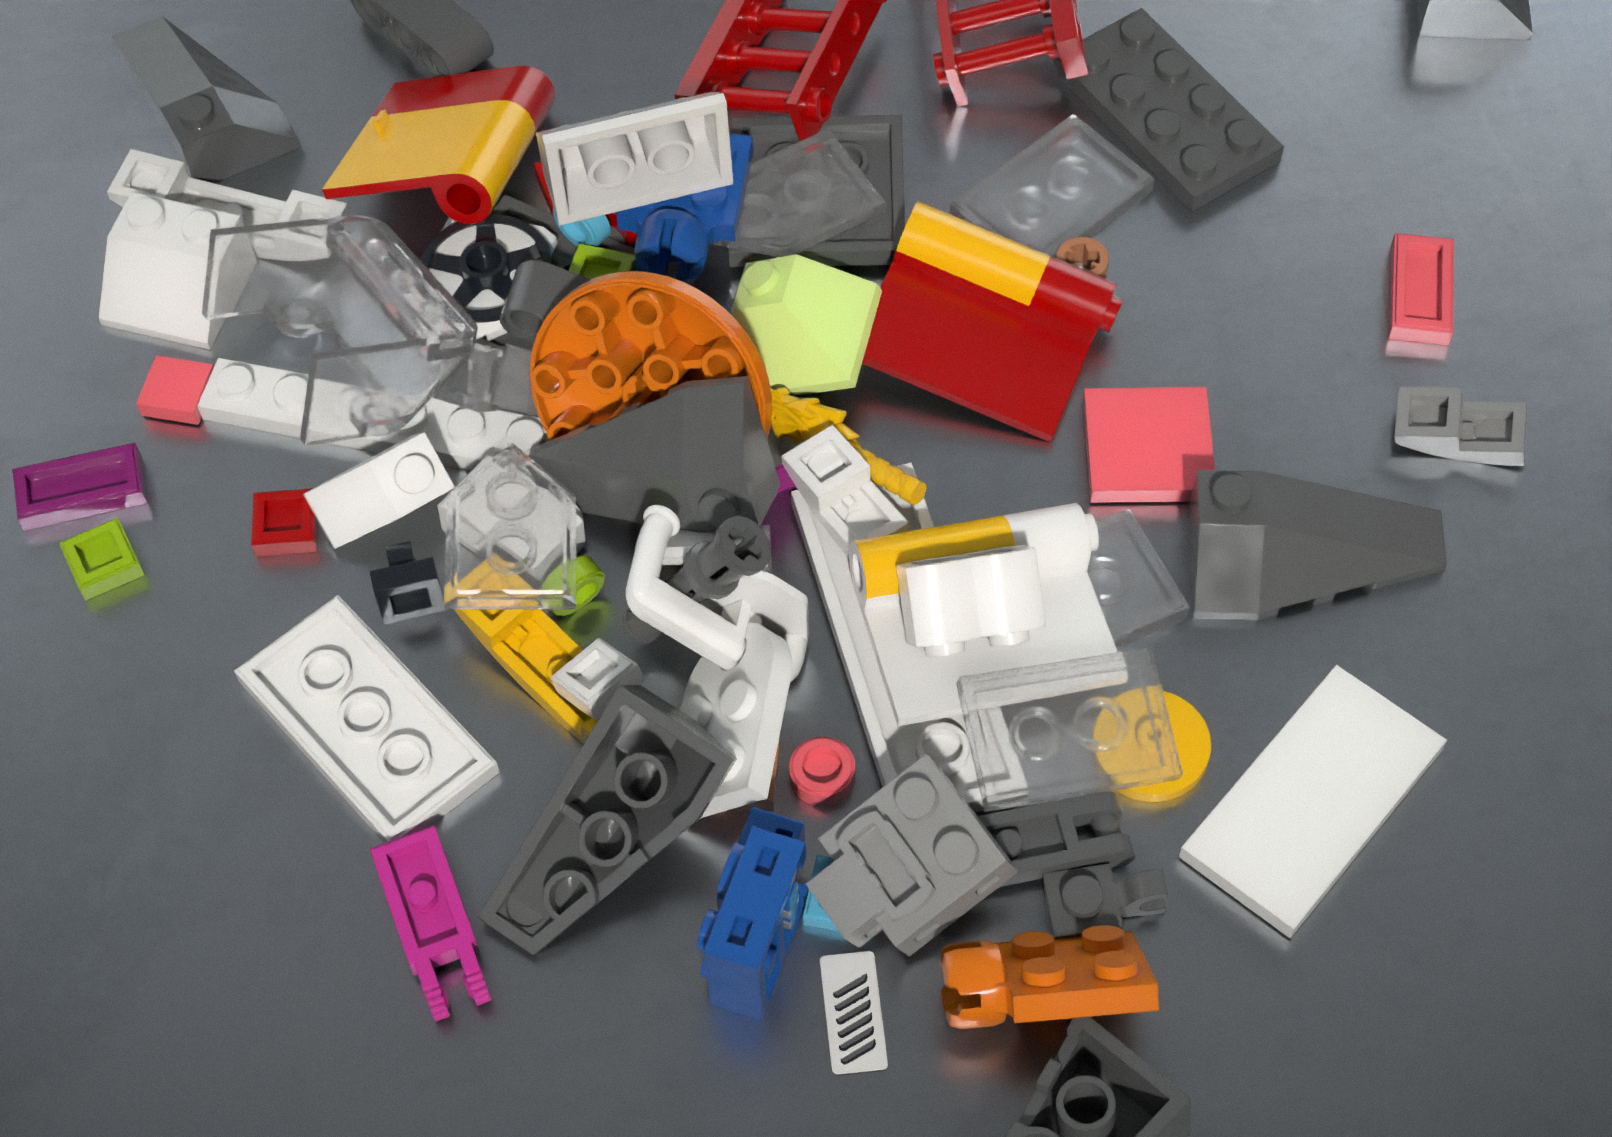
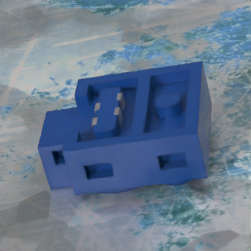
M751 808L738 844L735 843L732 847L719 880L716 898L718 911L708 910L698 935L697 950L704 953L700 974L701 977L707 978L711 1005L763 1022L803 915L808 896L807 885L795 881L799 869L803 868L806 860L804 822L759 808Z

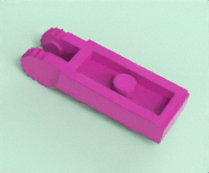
M435 825L370 848L413 975H418L435 1022L450 1016L448 1011L450 1004L443 985L438 982L434 968L460 959L465 972L463 980L470 998L475 1000L476 1006L491 1001L475 955L476 952H479V948Z

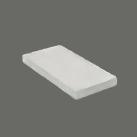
M339 595L335 596L234 670L241 685L384 843L434 825L500 773L497 762Z
M1336 665L1181 847L1179 858L1284 935L1291 938L1443 751L1447 739Z

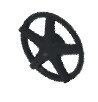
M489 215L482 222L476 224L456 222L441 231L429 243L421 257L418 278L426 300L444 317L450 320L456 319L471 323L494 322L500 320L503 306L485 310L466 309L465 307L481 291L486 289L493 291L505 301L513 281L510 278L511 271L517 269L522 262L528 260L542 259V262L553 265V258L547 241L533 226L510 216ZM494 224H502L520 229L535 241V244L507 253L503 246L496 242ZM476 226L475 243L469 245L460 257L445 256L435 252L452 235ZM429 268L462 277V283L448 302L441 298L433 289L429 279Z

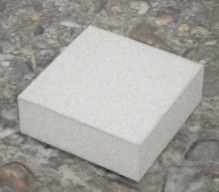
M601 638L596 639L550 677L558 694L595 721L601 717L620 685H639L645 680L637 663Z

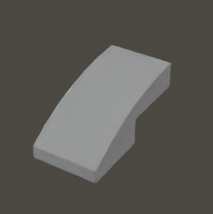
M1399 386L1395 443L1416 451L1453 460L1491 465L1524 466L1527 403L1463 401L1462 387Z

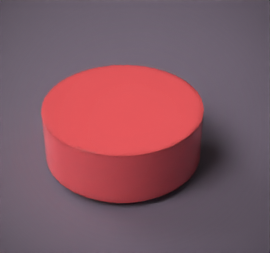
M815 737L806 740L794 750L790 758L789 777L791 787L802 801L813 806L825 807L841 802L851 793L855 784L856 765L852 752L845 744L834 738Z

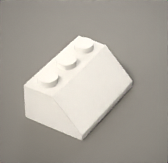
M708 92L687 98H679L670 102L624 111L536 133L543 174L559 226L734 184L727 102L724 93Z

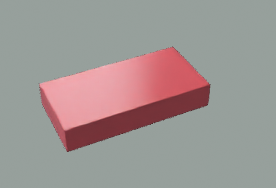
M1395 233L1391 244L1388 339L1449 346L1453 335L1454 239Z

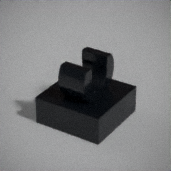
M411 541L385 546L389 567L370 571L373 592L384 625L447 611L434 558L430 557L416 561Z

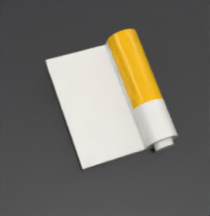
M1072 503L850 542L849 563L855 593L897 726L1119 686L1126 683V672L1087 572L1091 552L1096 551L1099 546L1098 528L1091 513L1084 514L1079 504ZM1018 545L1036 548L1046 627L1028 630L1030 641L1008 646H990L989 636L964 641L965 652L940 657H927L925 647L916 648L907 643L896 565Z

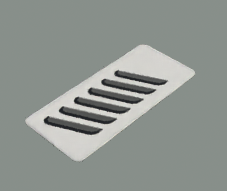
M864 951L822 956L820 958L832 1072L838 1075L886 1069L888 1067L874 953Z

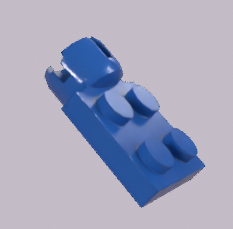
M729 134L734 184L616 213L618 230L631 231L638 234L634 247V260L639 272L666 276L669 262L679 263L676 279L692 284L703 273L708 248L714 242L736 241L754 153L753 136Z

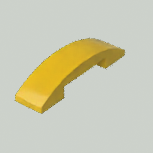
M494 555L446 595L447 601L477 639L514 680L557 722L584 744L598 720L595 721L558 694L550 679L551 676L582 652L583 649L540 609L539 597Z

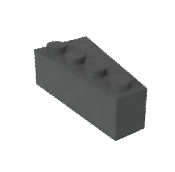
M1091 1017L1073 1018L1067 1028V1036L1054 1059H1049L1036 1082V1091L1018 1121L1014 1120L1005 1137H1188L1190 1135L1191 1098Z

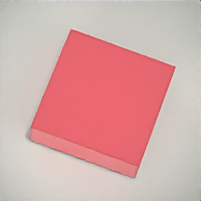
M156 355L136 402L141 416L199 425L202 417L197 405L214 365Z

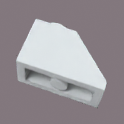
M422 432L411 435L304 493L303 496L333 549H336L403 517L454 489L455 486L426 433Z

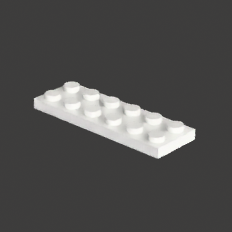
M912 463L896 466L902 469L905 474L916 477ZM873 482L909 522V531L934 527L924 497L918 504L911 505L899 498V495H895L887 491L884 486ZM799 490L791 491L792 508L882 787L927 753L941 767L974 813L1025 800L1027 786L999 708L897 726L855 593L849 558L815 516Z

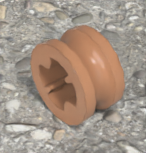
M1075 237L1068 239L1060 245L1056 253V259L1078 268L1079 266L1073 263L1083 262L1084 267L1090 269L1087 272L1107 279L1109 254L1105 246L1099 241L1089 237Z

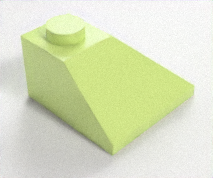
M795 254L746 263L731 313L757 348L764 363L771 389L776 390L785 387L791 392L789 395L797 396L855 388L882 290L877 283Z

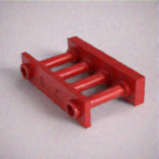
M725 0L674 94L675 99L687 98L708 92L724 93L727 111L740 110L790 114L801 145L812 146L822 124L828 121L832 111V104L882 4L887 0H838L833 11L779 8L783 0ZM770 30L821 33L813 51L759 47L763 37ZM749 70L801 73L792 91L738 87L742 77Z
M936 0L942 52L933 54L934 66L940 87L950 85L957 107L968 104L965 75L1049 55L1050 60L1061 59L1067 80L1089 74L1077 0H998L956 11L955 0ZM1042 13L1044 18L1052 17V24L1043 26L1042 33L963 53L961 51L959 35L961 33Z

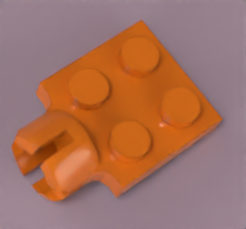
M1109 925L1093 926L1085 929L1082 932V936L1054 939L1053 935L1046 932L1031 931L1014 936L1012 941L991 942L982 940L949 944L943 947L941 951L939 965H942L944 984L946 985L941 990L942 1004L949 1026L953 1028L970 1029L996 1026L1005 1022L1007 1014L1013 1018L1014 1023L1159 1011L1158 982L1133 931H1123L1119 927Z

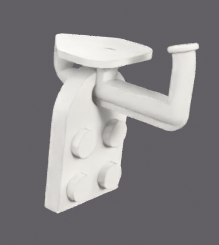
M662 505L649 506L644 511V523L638 536L625 590L628 606L639 619L702 656L689 678L679 710L699 723L737 758L701 817L703 818L768 798L789 685L799 675L805 658L809 637L808 598L805 594L777 576L760 571L751 576L743 575L739 579L737 588L727 597L718 600L706 599L699 604L659 579L667 543L670 537L675 536L679 532L681 525L677 515L669 508Z

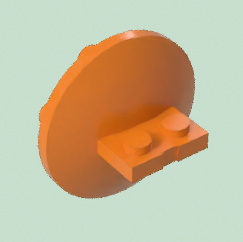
M639 271L617 272L591 279L571 291L551 310L536 335L530 360L531 392L539 419L547 433L548 441L585 425L592 424L597 426L616 418L624 408L638 402L642 406L666 396L670 388L686 381L748 376L764 432L768 439L772 420V394L769 378L757 348L739 322L724 307L710 296L685 282L660 274Z

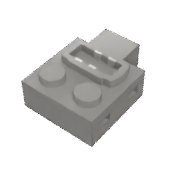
M926 753L818 838L834 862L809 880L806 885L844 939L860 948L883 930L897 949L911 956L1019 871L941 767Z

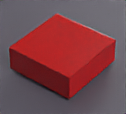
M313 488L253 493L251 547L256 557L318 552L319 522L303 496L304 493Z

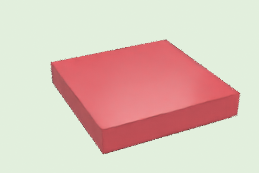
M1084 388L1083 413L1090 503L1190 502L1197 470H1215L1207 388Z

